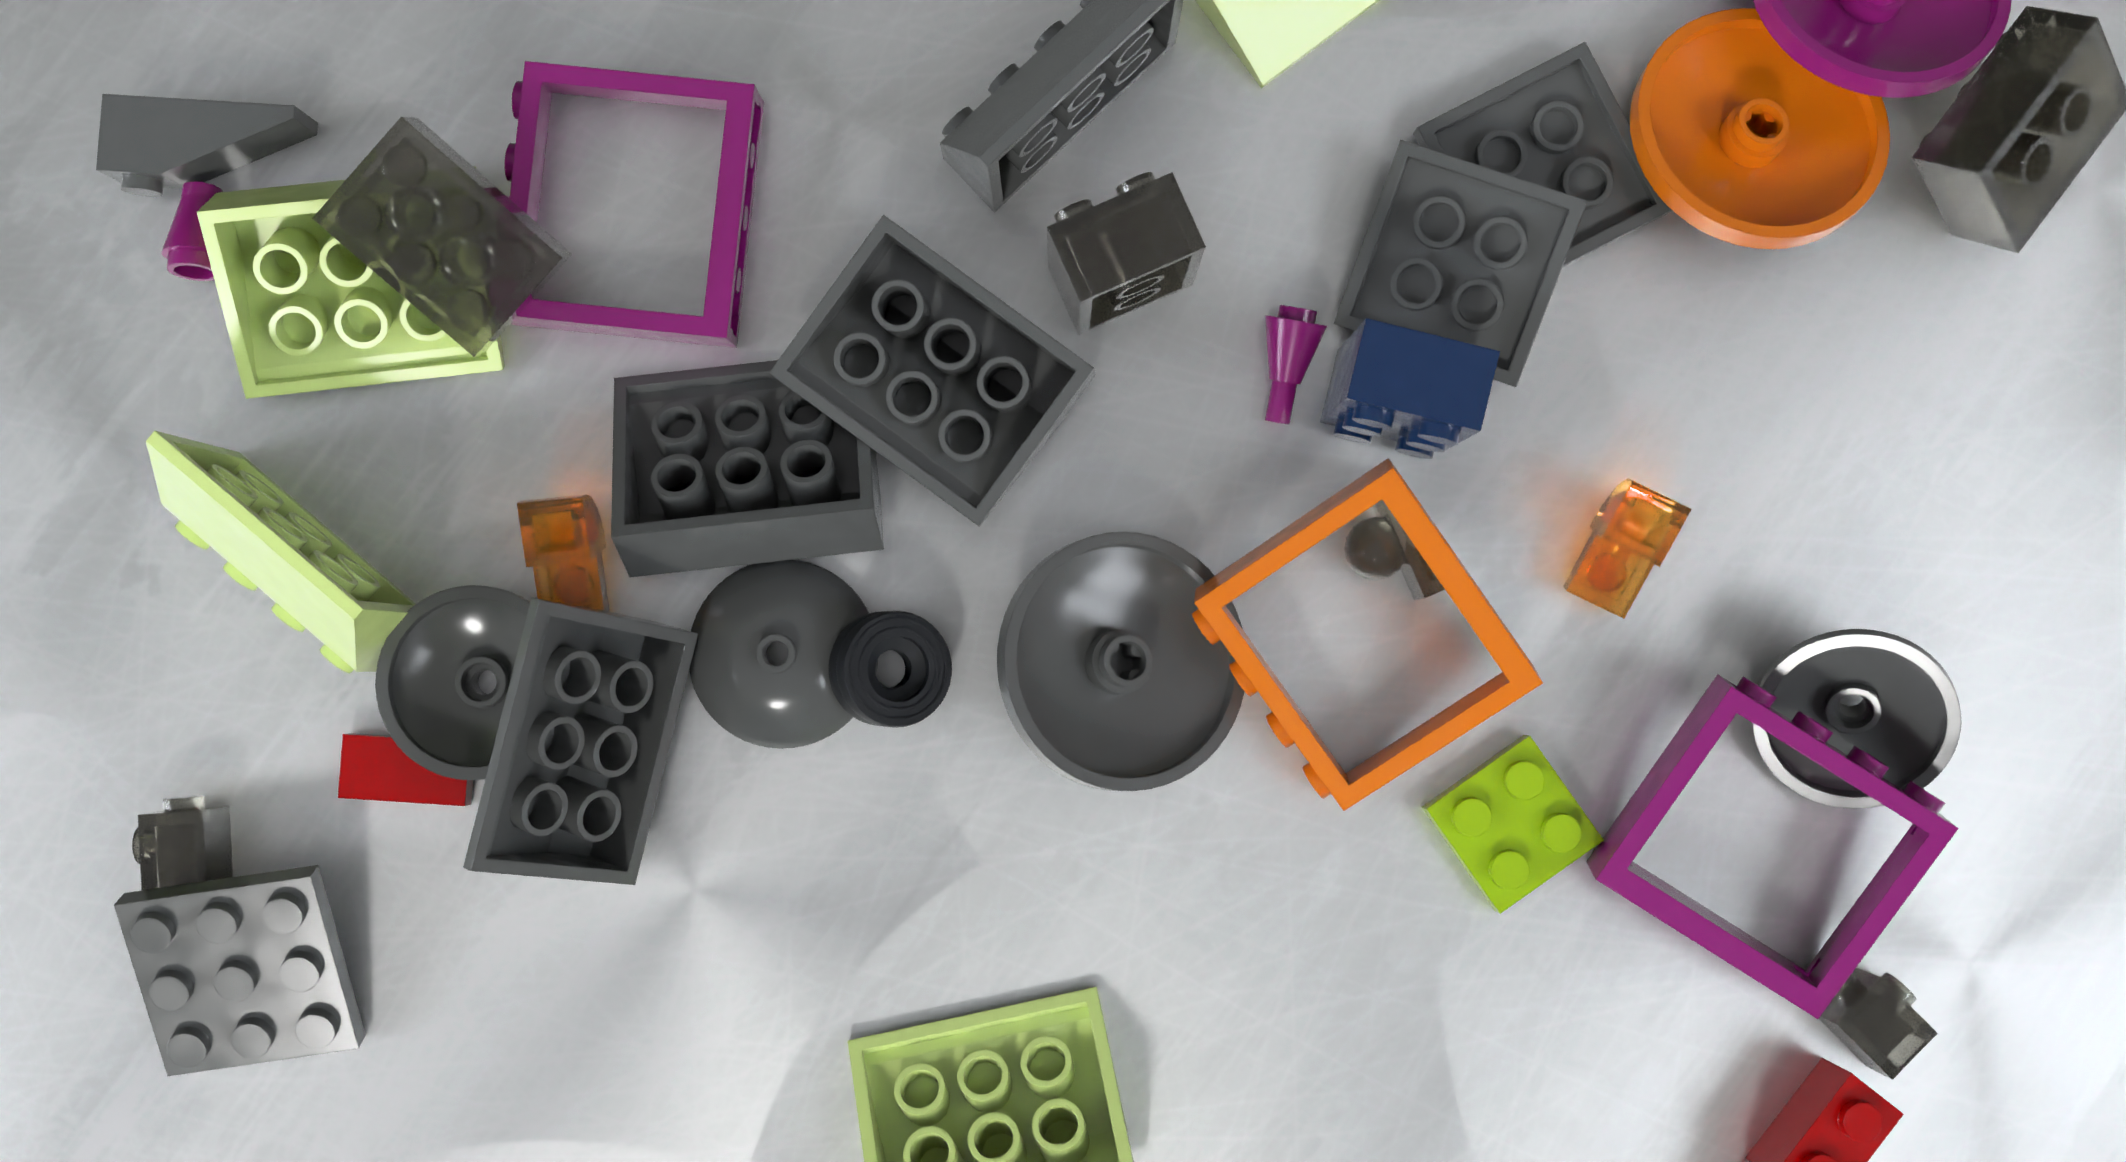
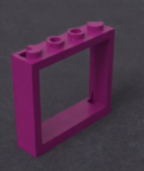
M525 61L523 81H517L512 92V112L514 118L518 119L516 143H510L505 153V176L507 181L511 182L508 206L501 207L497 222L498 239L501 244H504L501 269L493 271L490 283V299L492 305L497 306L496 315L515 326L737 348L764 101L755 84ZM552 93L726 111L703 316L529 299Z
M1717 674L1603 837L1604 841L1598 844L1586 862L1597 881L1816 1019H1819L1959 828L1939 813L1946 803L1926 791L1923 787L1910 780L1902 790L1883 778L1889 767L1855 745L1846 755L1827 743L1833 732L1799 710L1793 719L1790 720L1771 708L1777 697L1760 685L1753 683L1743 676L1736 686ZM1736 714L1741 715L1913 823L1806 970L1633 862Z

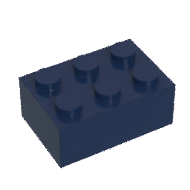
M1366 318L1337 351L1320 422L1335 426L1333 435L1345 440L1369 444L1371 443L1372 436L1397 441L1395 451L1418 458L1432 459L1434 452H1445V450L1458 445V443L1481 431L1500 351Z

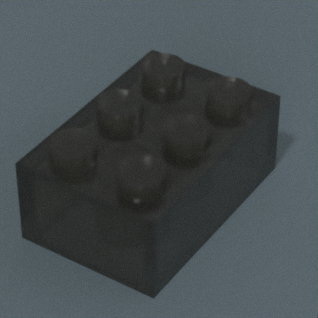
M2026 6L2008 31L2002 34L1993 51L1971 80L1960 89L1957 98L1933 130L1923 138L1918 150L1911 158L1952 236L2019 253L2125 113L2126 87L2098 17Z
M401 116L312 218L473 357L488 350L572 255L571 252L419 118Z
M1152 172L1137 175L1116 188L1118 196L1096 206H1093L1091 199L1073 203L1058 211L1054 215L1056 223L1047 227L1048 269L1078 335L1193 285L1206 246L1173 172L1155 179Z

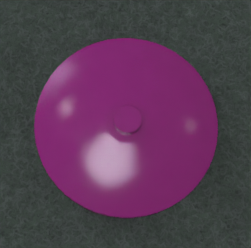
M2012 0L1753 1L1764 26L1773 39L1791 58L1808 71L1834 85L1857 93L1887 98H1907L1927 95L1946 89L1972 73L2002 36L2008 23Z

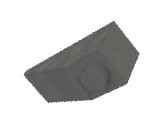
M102 94L96 170L121 183V190L140 196L159 197L163 195V188L182 189V185L186 182L209 181L317 135L318 122L295 105Z

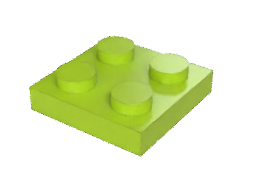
M1530 735L1521 736L1422 806V809L1494 911L1499 914L1604 841Z

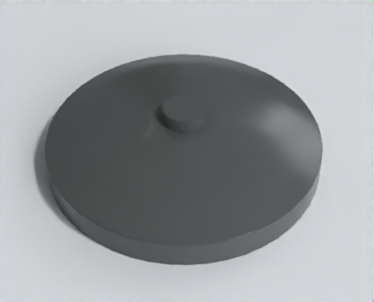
M1110 532L1087 537L1053 552L1042 560L1019 585L1008 605L1000 628L997 646L998 682L1005 708L1016 731L1030 750L1048 767L1076 783L1091 788L1108 791L1148 790L1167 785L1193 772L1207 761L1222 744L1236 720L1242 704L1244 690L1238 684L1229 668V664L1234 662L1235 659L1221 640L1212 645L1202 634L1192 617V613L1198 609L1194 604L1196 588L1215 576L1198 558L1176 544L1156 536L1136 532ZM1231 601L1226 607L1242 628L1236 608Z

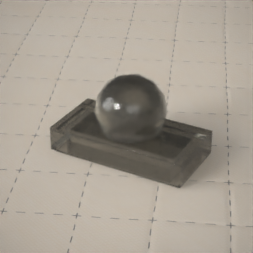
M1383 500L1372 506L1377 517L1363 519L1353 526L1347 535L1344 547L1346 560L1353 571L1363 578L1371 580L1386 579L1401 570L1414 600L1424 599L1445 590Z

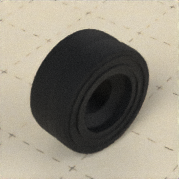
M881 611L857 618L840 633L830 653L828 672L830 685L836 699L851 716L870 725L898 728L910 726L924 720L939 707L950 686L952 662L944 638L927 620L905 611ZM888 650L897 652L905 664L903 679L891 688L882 685L875 674L877 659Z

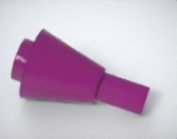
M1280 305L1278 317L1265 315L1269 379L1272 380L1265 416L1266 421L1290 424L1297 384H1301L1327 328L1325 325L1315 324L1317 311Z

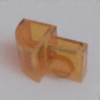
M1627 478L1623 480L1605 500L1589 526L1593 532L1563 587L1567 592L1624 619L1654 564L1659 567L1661 566L1692 509L1632 479Z
M585 494L519 501L517 509L526 567H533L537 598L610 612L602 551L606 548V540L601 517L593 498Z

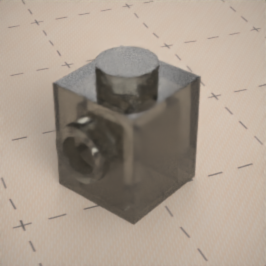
M204 795L163 799V811L139 814L138 827L134 832L132 840V850L136 862L140 864L141 890L233 877L230 806L205 807Z
M1855 968L1819 1017V1020L1866 1067L1892 1080L1938 1034L1911 1007L1917 1000L1915 995L1902 982L1887 972L1880 977Z

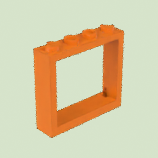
M1389 458L1195 590L1194 604L1198 609L1192 613V617L1202 634L1212 645L1220 640L1235 659L1234 662L1229 664V668L1238 684L1250 697L1257 692L1260 694L1272 711L1266 715V719L1276 737L1286 748L1294 743L1309 762L1302 768L1310 784L1323 799L1332 794L1343 811L1543 684L1531 661ZM1383 500L1500 667L1502 673L1345 773L1226 605Z

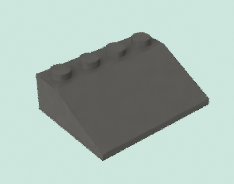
M1081 0L1080 6L1083 9L1066 25L1061 20L1051 25L1035 43L1034 48L1037 52L1024 65L1019 68L1015 63L1011 64L993 80L988 88L991 95L974 111L969 106L963 108L946 124L942 131L945 138L940 142L943 159L995 213L1176 43L1183 0Z
M884 214L769 372L979 527L1054 433L1095 377L1093 366Z
M778 360L614 378L611 538L629 577L884 550L876 451L772 376L769 372Z
M531 598L463 868L475 872L635 885L698 633L609 611Z

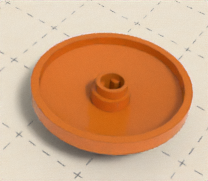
M1755 8L1717 11L1701 16L1677 29L1661 44L1639 77L1631 101L1630 134L1633 149L1643 174L1653 190L1671 210L1693 227L1719 240L1738 246L1756 249H1787L1803 246L1830 235L1850 220L1869 200L1879 185L1887 166L1890 149V130L1882 97L1857 93L1839 87L1805 69L1791 58L1773 39Z

